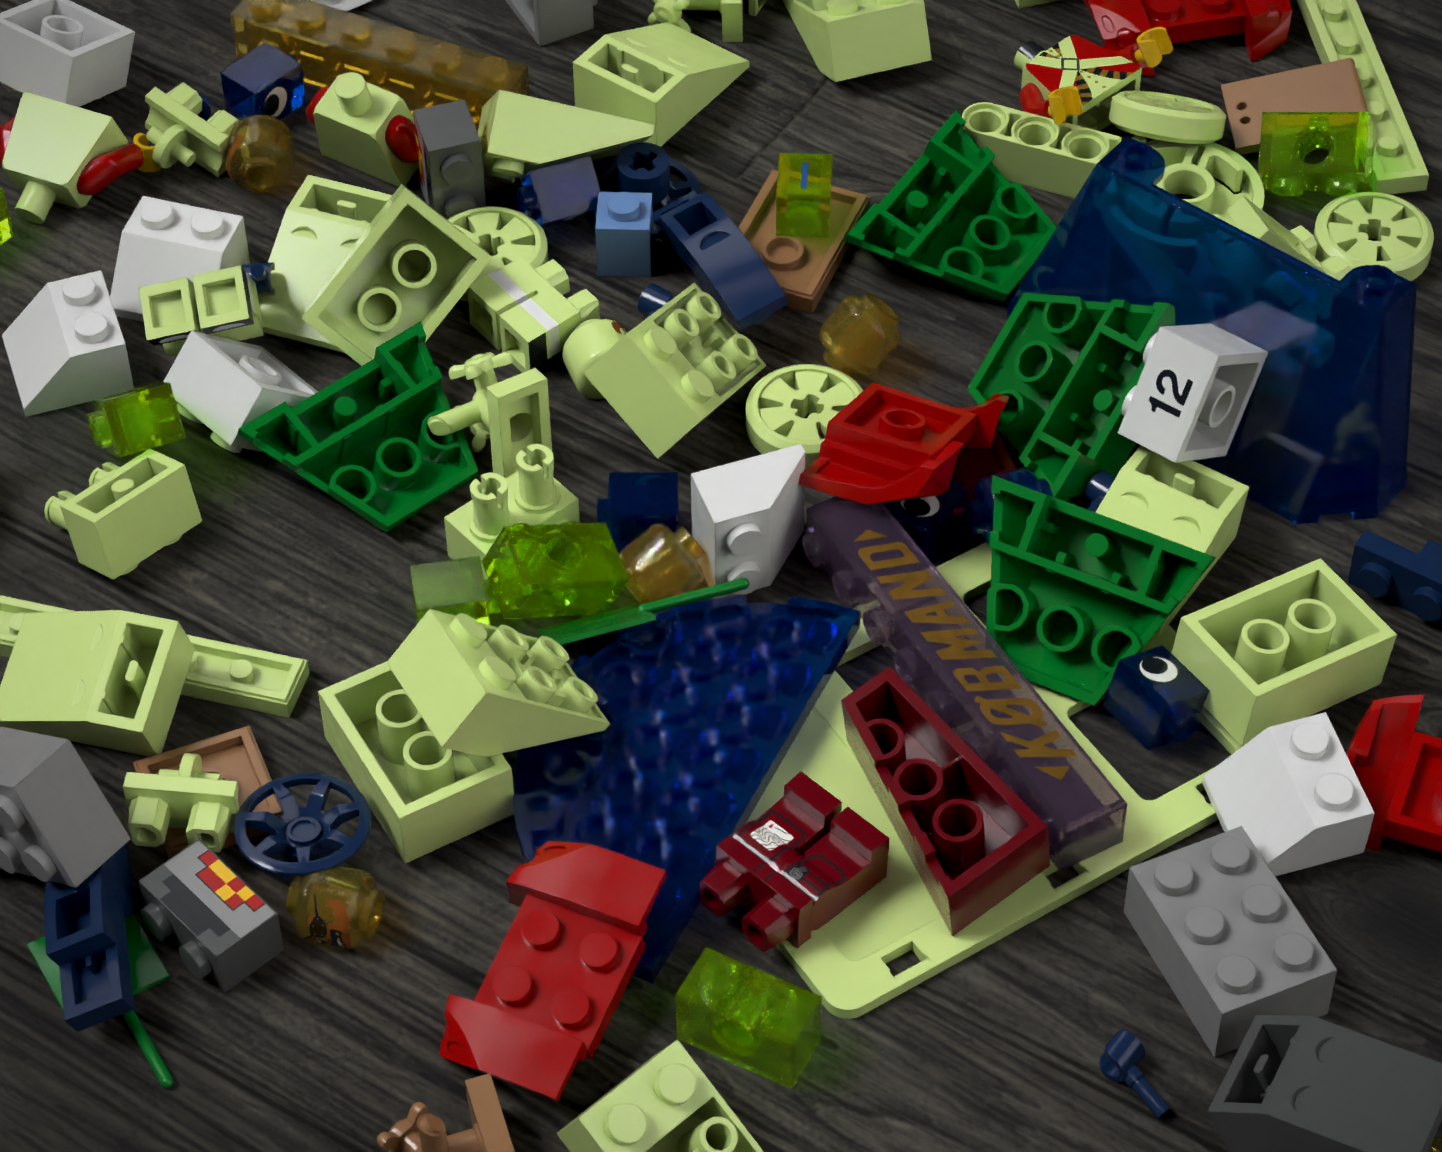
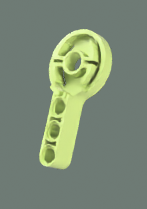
M988 102L972 104L962 114V118L966 121L963 129L980 149L987 146L993 152L995 158L992 163L1008 181L1092 203L1103 212L1109 229L1119 225L1163 248L1176 265H1196L1199 263L1197 248L1201 244L1199 237L1204 232L1219 233L1228 244L1245 236L1226 211L1242 195L1263 210L1264 187L1256 170L1242 156L1214 142L1210 144H1186L1157 139L1146 142L1145 137L1138 135L1121 141L1122 137L1066 122L1056 125L1051 118ZM1162 169L1161 171H1155L1150 173V171ZM1214 178L1220 180L1221 182H1223L1224 184H1226L1233 192H1238L1239 194H1233V193H1232L1227 187H1225L1223 184H1221V183H1219L1218 181L1214 180ZM1187 194L1196 198L1180 199L1172 195Z

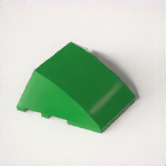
M955 111L929 140L919 159L879 204L874 203L847 234L844 241L871 251L909 272L949 289L987 300L1005 301L1057 238L1060 230L1019 183H1010L992 163L995 158L993 152L987 146L982 149L979 148L963 129L966 121Z
M1022 294L967 390L978 405L990 399L995 393L1009 397L1000 415L997 430L1009 440L1020 455L1019 459L1023 465L1034 473L1045 488L1043 490L1045 494L1069 501L1084 493L1088 482L1098 472L1104 470L1113 477L1117 476L1136 445V442L1118 434L1124 418L1122 415L1123 402L1128 392L1139 381L1145 366L1143 362L1144 349L1150 338L1159 331L1160 327L1175 326V307L1170 303L1154 302L1152 306L1130 304L1126 300L1112 299L1111 302L1085 301L1078 296Z
M421 321L376 347L374 359L292 408L284 401L238 429V435L385 532L392 530L476 478L479 472L463 429L446 436H437L428 427L427 421L430 417L448 411L451 408L441 384L443 378L439 367L434 366L425 343L426 334Z
M992 475L994 516L993 531H990L989 547L992 548L991 587L987 591L985 650H992L997 657L985 658L984 663L990 666H1004L1013 675L1097 706L1216 557Z

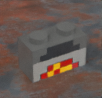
M465 99L413 110L420 186L425 202L446 219L469 209L486 207L481 140Z
M200 839L139 880L144 908L140 910V915L148 930L160 941L168 938L179 949L180 957L189 971L198 979H203L207 976L223 993H226L284 951L278 913Z

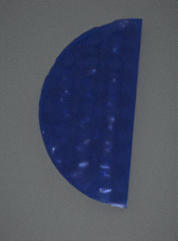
M746 595L708 599L655 614V621L621 629L618 631V640L601 649L592 657L584 654L570 666L576 676L595 691L598 697L596 704L610 725L605 731L518 750L513 795L517 840L524 864L530 862L534 858L536 850L547 841L593 844L666 870L667 877L645 920L648 926L643 937L646 947L633 972L634 976L651 984L654 983L700 903V881L716 866V846L729 835L733 837L748 821L859 630L861 611L830 602L790 596L788 604L747 603Z

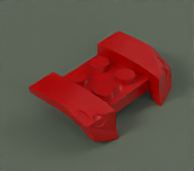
M1083 0L1096 25L1104 47L1121 50L1136 44L1140 34L1155 27H1164L1172 44L1244 33L1248 58L1251 62L1270 53L1287 40L1292 16L1290 0ZM1147 66L1142 69L1141 75L1154 77V70Z
M873 382L828 422L826 438L821 443L819 458L800 474L798 485L867 505L939 496L949 489L957 456L962 447L991 448L1000 415L1009 397L995 393L990 399L977 406L955 408Z
M1404 695L1373 700L1358 724L1346 752L1374 811L1365 848L1379 851L1383 836L1442 853V739L1416 732L1425 695Z
M547 841L539 847L534 858L528 863L519 865L506 881L510 895L509 903L520 906L474 1001L449 994L444 1014L446 1018L444 1038L441 1039L439 1056L480 1073H490L493 1078L558 1102L577 1061L583 1062L585 1057L593 1058L645 950L646 944L643 937L648 928L645 920L667 877L666 870L589 843Z

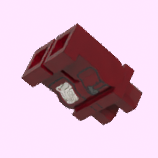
M800 771L784 785V796L757 820L749 821L733 837L729 835L716 846V866L700 881L699 900L703 906L717 917L726 915L739 903L748 909L749 912L742 917V932L747 941L763 953L785 939L798 949L811 938V931L824 926L886 878L890 838L849 807L841 812L842 802Z

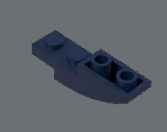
M693 190L653 212V228L658 236L691 268L701 290L711 295L717 301L721 310L741 330L750 325H758L767 321L775 311L789 304L785 293L758 253L731 218L707 192L698 195Z
M1365 530L1355 543L1347 583L1362 589L1371 596L1379 597L1417 615L1423 620L1433 622L1442 627V545L1429 539L1418 554Z
M118 806L112 808L125 828L124 812ZM127 843L78 887L52 881L46 882L44 899L46 955L59 966L64 1021L77 1032L135 1010L125 918L135 914Z

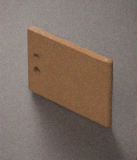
M1353 58L1221 84L1222 96L1235 150L1239 155L1367 130L1372 126Z

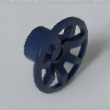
M641 142L631 144L622 149L616 160L605 165L593 176L587 188V204L590 212L595 211L591 214L596 219L598 192L652 193L653 208L658 207L660 209L673 202L670 196L677 198L693 190L700 195L701 188L696 176L680 162L670 159L663 148L656 144ZM670 171L681 176L684 181H671ZM617 172V183L602 185L608 177ZM653 228L654 237H657L658 234Z
M321 773L287 775L259 787L241 805L235 817L234 832L236 844L246 859L258 868L281 875L285 880L296 885H315L329 879L336 872L338 866L347 862L359 852L371 830V813L369 804L363 794L354 785L343 779ZM298 785H316L309 795L307 805L301 807L298 806L293 795L286 788ZM330 789L341 792L353 802L335 805L327 814L324 812ZM274 794L283 815L278 818L267 811L253 812V810L265 798ZM359 816V825L351 838L337 830L342 823ZM248 826L263 830L271 835L267 836L257 847H254L246 836V828ZM276 854L277 860L270 858V856Z

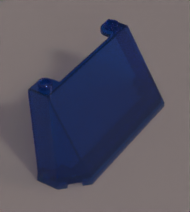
M1127 136L1102 158L1092 170L1007 306V319L1023 293L1078 296L1085 301L1111 302L1112 299L1126 300L1130 304L1152 306L1154 302L1170 303L1175 307V326L1211 323L1268 351L1226 456L1193 461L1249 486L1248 498L1295 524L1318 523L1320 515L1351 512L1353 520L1376 518L1406 486L1408 479L1407 453L1416 284L1382 265L1356 267L1349 271L1340 281L1156 186L1164 176V158L1148 144Z

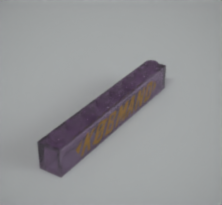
M835 496L807 508L806 535L802 537V545L810 563L816 568L821 566L829 576L839 600L845 606L851 605L863 620L864 628L871 641L876 645H883L894 659L896 670L907 685L913 684L925 699L926 704L1048 826L1050 859L1058 870L1063 871L1123 842L1127 802L883 503L867 505Z

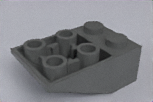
M1256 1014L1207 1112L1229 1152H1428L1442 1122V1063L1315 1016Z

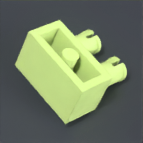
M531 444L526 447L527 454L523 450L519 451L516 455L518 471L506 479L502 475L493 472L480 475L481 482L474 479L470 484L472 500L444 517L448 556L491 595L510 582L522 579L529 570L555 553L567 550L574 541L581 537L579 500L553 477V452L545 445Z
M150 448L121 467L111 462L102 464L103 470L97 467L91 473L87 489L76 496L66 490L57 493L59 498L55 496L50 497L44 508L45 518L50 524L69 532L79 563L113 580L133 571L138 566V563L164 546L177 542L185 532L202 522L185 464Z

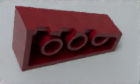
M890 666L841 700L847 741L952 936L1050 866L1048 826Z

